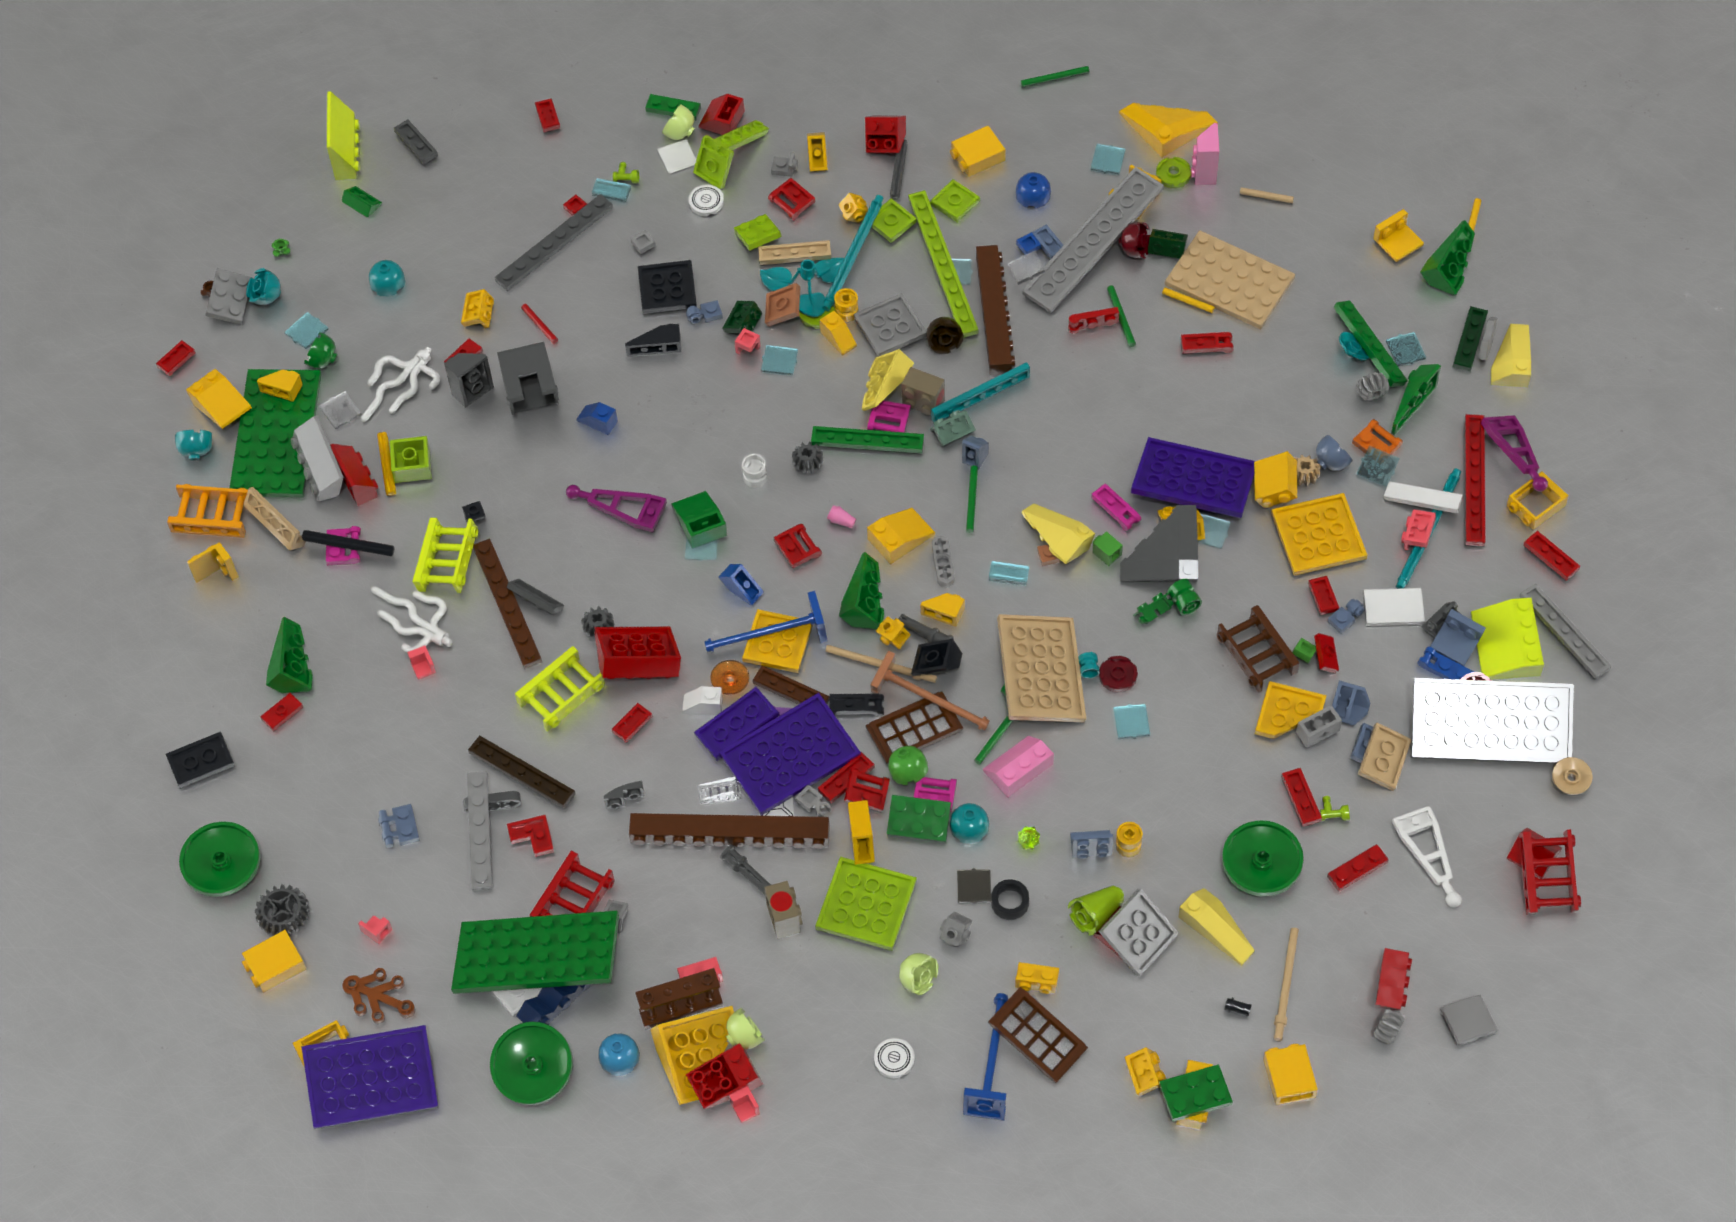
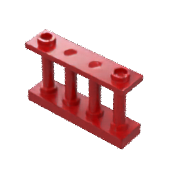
M1571 829L1563 832L1564 837L1534 839V837H1531V831L1519 834L1526 915L1538 913L1540 907L1570 906L1571 913H1575L1579 910L1578 907H1581V897L1577 895L1573 854L1575 835H1572ZM1565 846L1566 857L1540 859L1533 857L1532 849L1535 847ZM1562 865L1567 867V877L1538 879L1534 874V869L1537 867ZM1568 885L1569 898L1540 899L1536 896V889L1539 887Z
M571 850L533 908L530 917L552 915L549 913L552 905L556 904L575 914L594 912L606 891L610 890L614 885L613 871L608 869L605 876H602L580 865L578 853ZM578 872L598 882L599 885L592 892L570 881V877L573 873ZM568 888L588 898L589 901L584 908H581L561 898L559 894L563 889Z

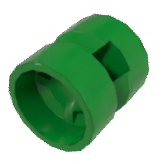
M1181 579L1175 582L1167 590V593H1170L1168 595L1176 604V608L1181 615L1193 613L1202 604V600L1194 591L1188 579Z

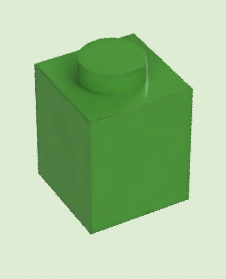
M1106 531L1103 535H1099L1094 539L1092 553L1106 565L1110 566L1122 556L1123 545Z

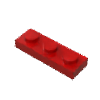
M1538 530L1524 541L1523 546L1564 580L1567 581L1579 571L1580 565Z
M862 752L861 755L850 760L818 787V792L829 803L832 804L846 792L849 772L852 767L866 774L875 768V764Z
M1301 768L1282 773L1281 777L1302 827L1321 822L1322 817Z
M1376 844L1329 872L1327 877L1340 892L1387 864L1389 859Z

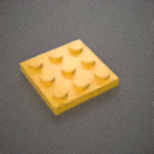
M757 609L751 631L798 618ZM809 623L748 639L742 661L799 673L813 625Z

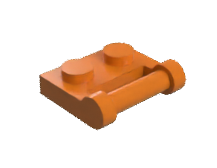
M1375 419L1371 420L1368 426L1353 438L1352 444L1368 456H1370L1372 449H1375L1372 455L1374 461L1377 460L1379 453L1382 452L1377 462L1378 464H1380L1383 456L1390 457L1403 443V440L1399 437H1394L1381 427ZM1376 431L1379 435H1381L1383 438L1389 441L1391 445L1388 446L1387 444H1385L1378 437L1372 434V432Z

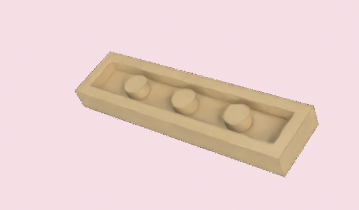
M830 240L758 247L760 265L802 262L807 259L812 261L831 259Z

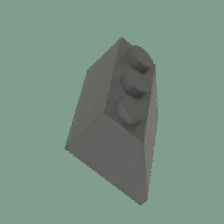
M458 353L444 363L451 394L465 408L494 388L488 358L485 354Z

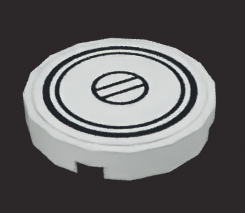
M701 185L692 190L689 195V206L692 212L699 216L715 215L723 208V193L716 186Z
M890 1038L877 1046L873 1059L875 1067L881 1075L886 1078L898 1079L910 1073L914 1066L915 1055L913 1048L908 1042L898 1038Z

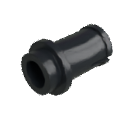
M1233 997L1231 999L1227 998L1224 1010L1228 1011V1013L1234 1012L1248 1017L1252 1004L1236 1001Z

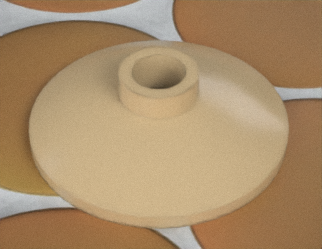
M1567 757L1560 760L1554 766L1552 772L1553 782L1556 787L1570 795H1578L1585 792L1590 787L1593 779L1592 771L1588 764L1575 757ZM1568 777H1573L1574 781H1570Z

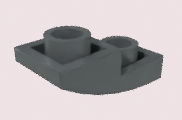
M642 781L622 785L605 794V807L617 809L625 806V799L634 800L644 797Z

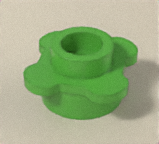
M284 239L275 240L271 245L274 248L273 255L276 257L284 254L288 255L290 253L288 248L289 241Z

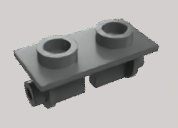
M1454 601L1446 602L1422 625V628L1435 638L1450 610L1457 611V603Z

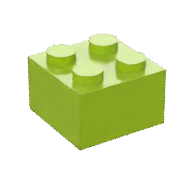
M427 436L390 440L391 472L395 483L432 479L430 447Z

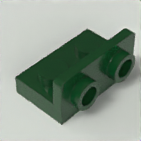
M1152 229L1148 253L1180 259L1184 255L1188 234Z
M737 301L722 329L725 333H741L743 328L753 332L762 315V311L755 301Z

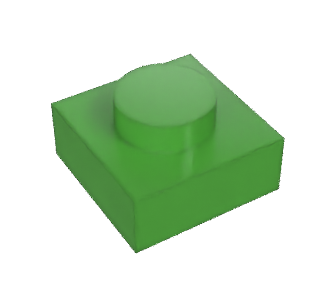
M1301 638L1292 653L1309 663L1317 650L1315 645Z

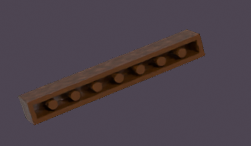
M998 245L976 246V261L990 376L1002 375L1012 370V367H1015V356H1011L1013 340L1009 341V337L1012 336L1011 325L1007 326V322L1010 321L1009 311L1005 310V307H1008V298L1003 293L1006 292V282L1002 281L1004 266L1000 267V263L1003 262L1002 252H998Z

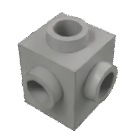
M953 912L948 916L947 920L943 921L940 927L942 931L940 938L945 940L950 946L958 947L963 942L966 943L971 934L969 928L972 920L957 912Z

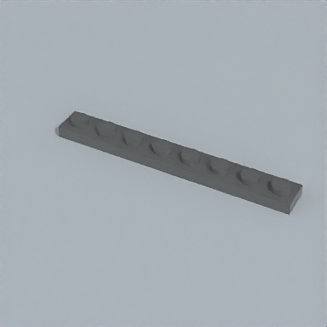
M601 194L495 276V281L506 291H509L613 208V204Z

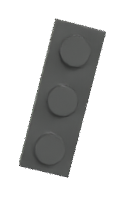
M409 119L394 127V132L423 164L438 156L436 149Z

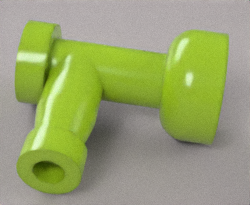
M620 162L618 172H613V182L631 180L633 184H639V170L625 173L626 163Z
M1330 796L1322 798L1324 803V809H1320L1322 821L1339 817L1343 821H1350L1348 805H1342L1339 810H1332Z

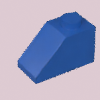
M601 402L586 405L576 419L578 422L607 435L610 434L618 422L616 409Z
M730 564L719 575V579L730 592L750 605H753L764 593L742 564Z

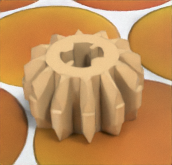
M1302 454L1300 458L1295 457L1297 460V481L1299 486L1302 483H1305L1307 487L1310 483L1315 484L1316 479L1320 477L1321 469L1317 459H1311L1310 455L1304 457Z

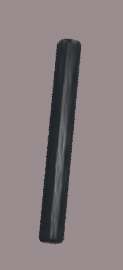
M304 530L302 534L303 541L374 554L393 556L395 550L393 545Z

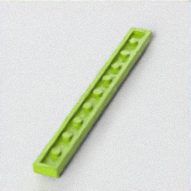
M926 191L908 194L910 205L917 218L918 226L952 316L960 325L964 335L963 338L979 334L977 324Z

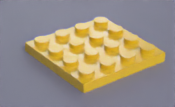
M1344 493L1271 509L1272 518L1294 576L1367 559V552Z

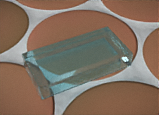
M597 178L592 190V196L597 197L601 194L606 199L626 202L631 185Z
M992 561L989 581L1026 586L1029 566Z

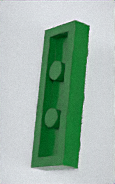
M650 94L645 108L646 112L673 116V113L682 104L692 112L694 121H696L701 104Z

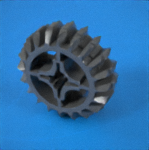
M281 884L280 889L273 886V891L271 892L266 889V896L260 895L261 901L256 902L255 914L257 915L256 921L259 923L260 928L265 930V933H272V936L286 930L288 935L291 936V931L299 932L298 926H305L304 920H308V913H310L309 902L305 899V894L303 892L300 893L298 888L293 889L289 885L285 889V886ZM297 903V911L294 914L292 912V909L294 908L293 905ZM271 908L273 910L272 917L268 919L267 914Z

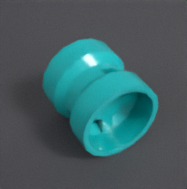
M1086 652L1078 657L1079 664L1081 665L1080 674L1083 678H1094L1100 674L1096 653Z

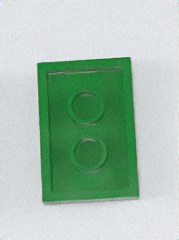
M892 795L887 835L946 842L951 802Z
M1219 1064L1159 1081V1086L1172 1122L1233 1104Z

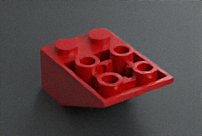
M740 1043L686 1074L704 1110L730 1101V1094L746 1086L749 1087L750 1091H753L763 1085L746 1050Z

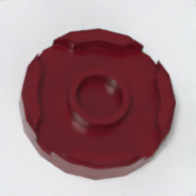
M1112 656L1103 662L1099 669V680L1103 687L1109 691L1116 693L1125 692L1136 684L1138 677L1137 667L1127 657Z

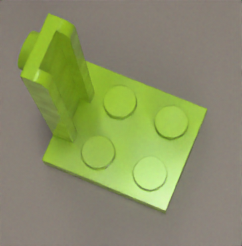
M754 120L715 139L708 135L703 136L693 173L719 189L724 188L734 155L732 150L765 136L769 128L763 125L762 122Z

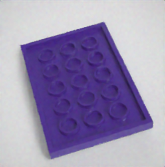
M1148 437L1131 487V493L1181 505H1196L1198 509L1242 518L1255 475V461Z
M817 693L723 749L719 754L762 816L800 793L807 785L811 786L840 769L850 760L861 755V752L824 699Z
M425 1025L301 1046L314 1129L438 1108Z

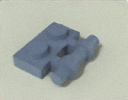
M411 804L392 808V816H387L386 810L379 811L378 822L383 831L381 836L387 848L393 847V841L398 839L400 846L420 841ZM395 824L397 831L392 832L389 825Z

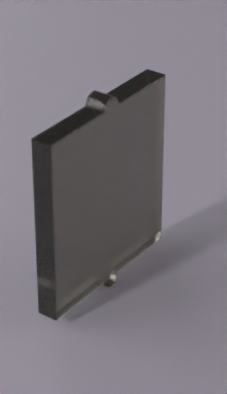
M972 868V870H957L958 903H973V905H976V903H991L990 869L976 870Z

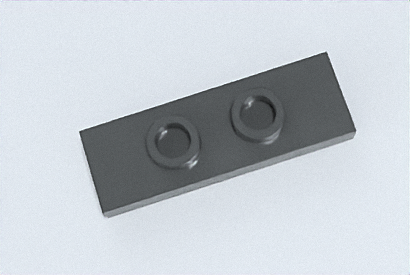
M521 579L508 582V589L520 595L521 599L534 603L538 609L546 610L551 614L563 610L564 605Z

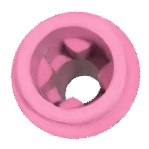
M833 505L827 519L831 520L830 523L846 526L851 529L856 522V518L852 517L840 506L836 507Z

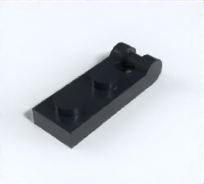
M830 694L829 708L834 715L873 714L874 716L884 715V707L882 706L884 695Z

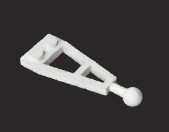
M1430 806L1393 818L1392 823L1400 839L1436 886H1443L1447 894L1445 898L1447 905L1452 908L1458 907L1462 902V897L1453 890L1450 884L1453 879L1439 824ZM1432 828L1438 851L1424 856L1409 836ZM1440 859L1444 875L1439 876L1430 865V862Z

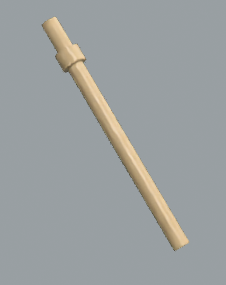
M827 645L825 651L876 667H880L883 661L831 645ZM894 664L891 671L911 676L912 679L918 681L921 679L932 683L937 681V676L929 673L912 676V669Z
M1291 928L1278 1015L1275 1016L1274 1021L1276 1026L1274 1040L1279 1042L1282 1041L1284 1027H1286L1288 1019L1286 1011L1299 932L1297 928Z

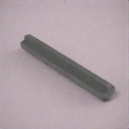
M905 139L900 153H896L890 190V197L892 199L900 197L908 145Z

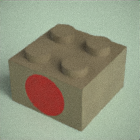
M910 367L901 384L902 404L911 405V409L921 411L925 415H931V409L945 401V379Z
M788 881L764 887L766 905L777 939L800 933V925H803L802 913L799 904L797 905L794 887H789Z

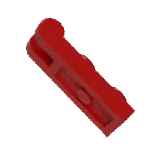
M1118 307L1073 314L1069 317L1068 330L1070 333L1076 334L1082 329H1094L1100 326L1118 324Z
M1232 333L1181 335L1182 354L1231 353L1234 351V346L1231 343L1233 340Z

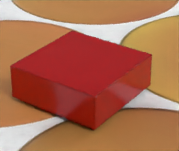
M574 195L563 204V208L573 216L586 206L587 203L579 196Z

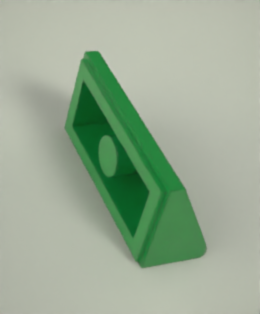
M357 186L346 189L343 192L342 202L366 217L371 216L382 204L381 201Z

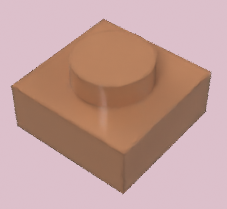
M1048 544L1037 547L1042 566L1060 563L1061 560L1050 552Z

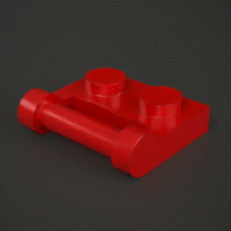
M789 178L768 196V200L777 204L792 220H796L800 213L815 203V197L792 178ZM781 195H783L786 199H788V200H789L792 204H794L796 207H795V208H791L787 203H785V202H784L781 198H779V197H780Z
M798 524L774 537V542L792 568L812 558L816 559L822 554L820 548L815 546L807 534L803 524ZM796 535H800L809 551L806 552L795 537Z
M852 767L849 772L844 801L856 802L867 800L869 809L882 812L890 778H880L866 774ZM856 779L879 785L880 789L856 783Z

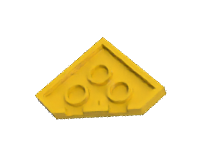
M1269 681L1255 734L1275 739L1297 728L1299 721L1323 710L1327 695Z

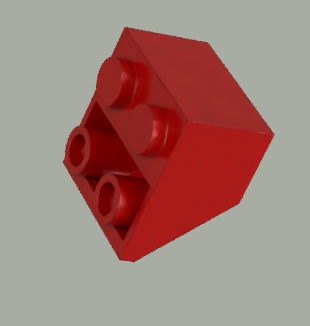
M725 94L713 99L698 125L699 128L721 135L735 130L745 112L743 98Z
M873 115L865 117L866 153H900L906 135V116Z

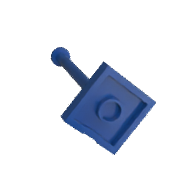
M815 591L808 592L811 613L808 614L809 616L711 641V638H709L707 641H704L707 652L713 653L714 648L809 623L811 625L815 624L820 644L828 642L824 620Z
M998 993L994 997L993 1002L996 1004L995 1014L1008 1001V996L1004 993ZM995 1029L992 1030L983 1090L965 1088L963 1115L1004 1121L1006 1093L991 1091L1000 1034Z

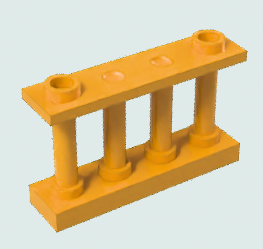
M176 484V490L179 498H181L178 515L168 517L167 524L171 532L245 537L246 530L240 519L248 492L247 489ZM189 498L200 499L196 517L194 518L185 517ZM207 500H218L214 519H203ZM226 501L236 502L231 521L222 520Z

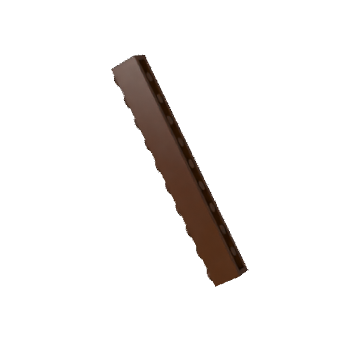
M630 813L629 838L630 843L635 845L654 844L663 846L665 844H674L676 846H684L686 844L698 847L704 845H714L716 847L733 845L735 847L754 846L757 848L764 846L783 848L788 846L798 849L803 847L822 849L829 847L830 823L829 817Z

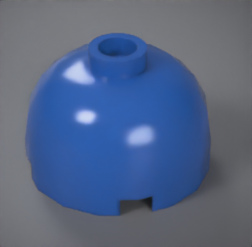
M1031 172L1023 175L1018 180L1016 199L1024 207L1034 206V208H1040L1050 200V183L1042 174Z

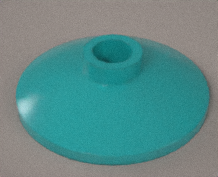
M1343 332L1340 334V344L1348 356L1360 360H1367L1369 358L1352 333Z

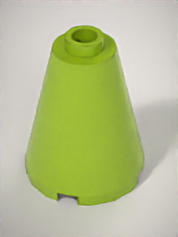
M1109 886L1075 898L1068 904V909L1071 907L1072 911L1069 914L1070 918L1082 933L1086 931L1089 933V936L1094 935L1124 902V893L1119 887Z

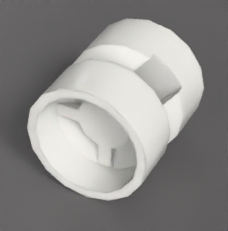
M759 454L747 455L742 461L743 481L748 487L759 488L767 481L766 461Z

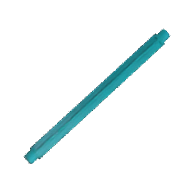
M876 195L875 199L872 200L833 284L824 299L822 308L825 311H830L834 305L836 292L844 285L872 227L873 221L882 206L883 197L881 195Z
M1457 468L1453 470L1443 491L1453 493L1460 480L1461 470ZM1432 510L1433 513H1436L1432 532L1443 513L1441 510ZM1414 546L1397 579V589H1404L1408 585L1425 547Z

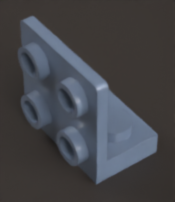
M1451 609L1430 647L1434 648L1441 655L1465 666L1486 628Z
M1110 830L1070 833L1072 858L1085 859L1090 856L1103 858L1112 855L1113 834L1110 833Z

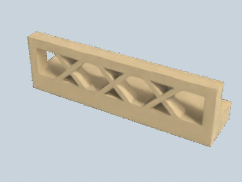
M254 487L249 488L243 506L287 549L291 551L304 547L306 541L302 540L300 532Z

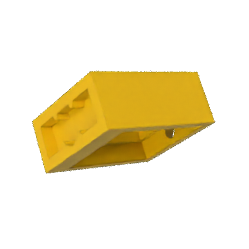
M1542 471L1539 473V476L1546 478L1548 481V487L1542 493L1554 503L1535 517L1520 503L1522 499L1535 490L1533 488V479L1509 495L1507 502L1508 509L1513 514H1516L1532 530L1564 508L1569 497Z
M336 1020L293 1042L292 1044L303 1066L304 1060L301 1046L322 1043L336 1035L340 1039H347L346 1037L349 1036V1033L344 1025L340 1026Z

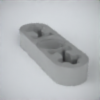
M937 536L932 540L937 582L941 587H950L954 583V570L949 541L944 536ZM938 543H942L943 552H940ZM945 558L948 560V563L941 565L938 563V560ZM943 571L947 572L948 580L943 578Z

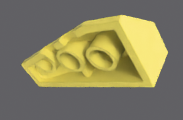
M1510 324L1491 367V385L1528 388L1531 378L1529 325Z
M900 349L874 359L868 373L870 381L866 383L868 391L864 394L863 411L877 407L903 382L910 367L913 366L914 362Z
M1032 504L1022 510V515L1031 527L1037 529L1040 533V539L1047 542L1050 552L1063 563L1071 562L1090 549L1095 533L1083 523L1037 504Z
M1205 888L1192 893L1180 906L1178 917L1241 966L1255 952L1222 902Z

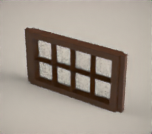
M942 691L934 694L948 701ZM925 698L865 725L886 764L889 763L891 754L900 747L910 745L921 750L963 730V726L955 713Z
M1021 987L988 1021L993 1029L1055 1083L1061 1079L1088 1049L1082 1040Z

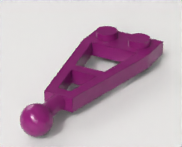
M1516 416L1484 417L1481 424L1492 440L1523 474L1531 476L1533 488L1536 491L1542 492L1546 490L1548 481L1537 473L1539 465L1525 431ZM1516 434L1521 447L1512 448L1502 435ZM1522 456L1526 457L1528 464L1521 458Z
M570 485L566 489L568 498L577 499L579 497L586 499L588 505L635 528L652 533L667 504L666 498L646 493L592 489L591 493L580 490L577 485ZM597 497L613 499V501L608 506L596 499ZM621 500L645 502L637 519L617 510Z

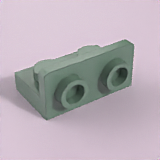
M959 410L949 415L950 418L945 421L941 418L933 422L934 426L930 430L935 432L942 447L976 430L966 410L961 413Z

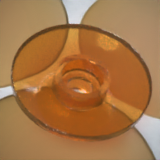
M736 660L722 661L711 672V684L713 687H722V694H737L748 685V669L744 664Z

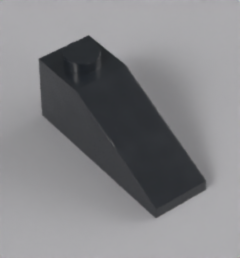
M679 324L660 325L625 343L627 357L681 352Z

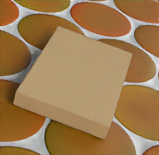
M1379 723L1374 724L1358 775L1394 791L1412 739Z

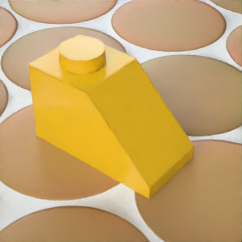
M825 132L808 133L810 171L827 170Z
M835 311L819 320L821 334L842 356L857 347L845 321Z
M284 369L257 380L260 392L294 402L303 385L300 374Z
M945 593L925 600L920 605L921 615L956 627L965 610V599L956 594Z

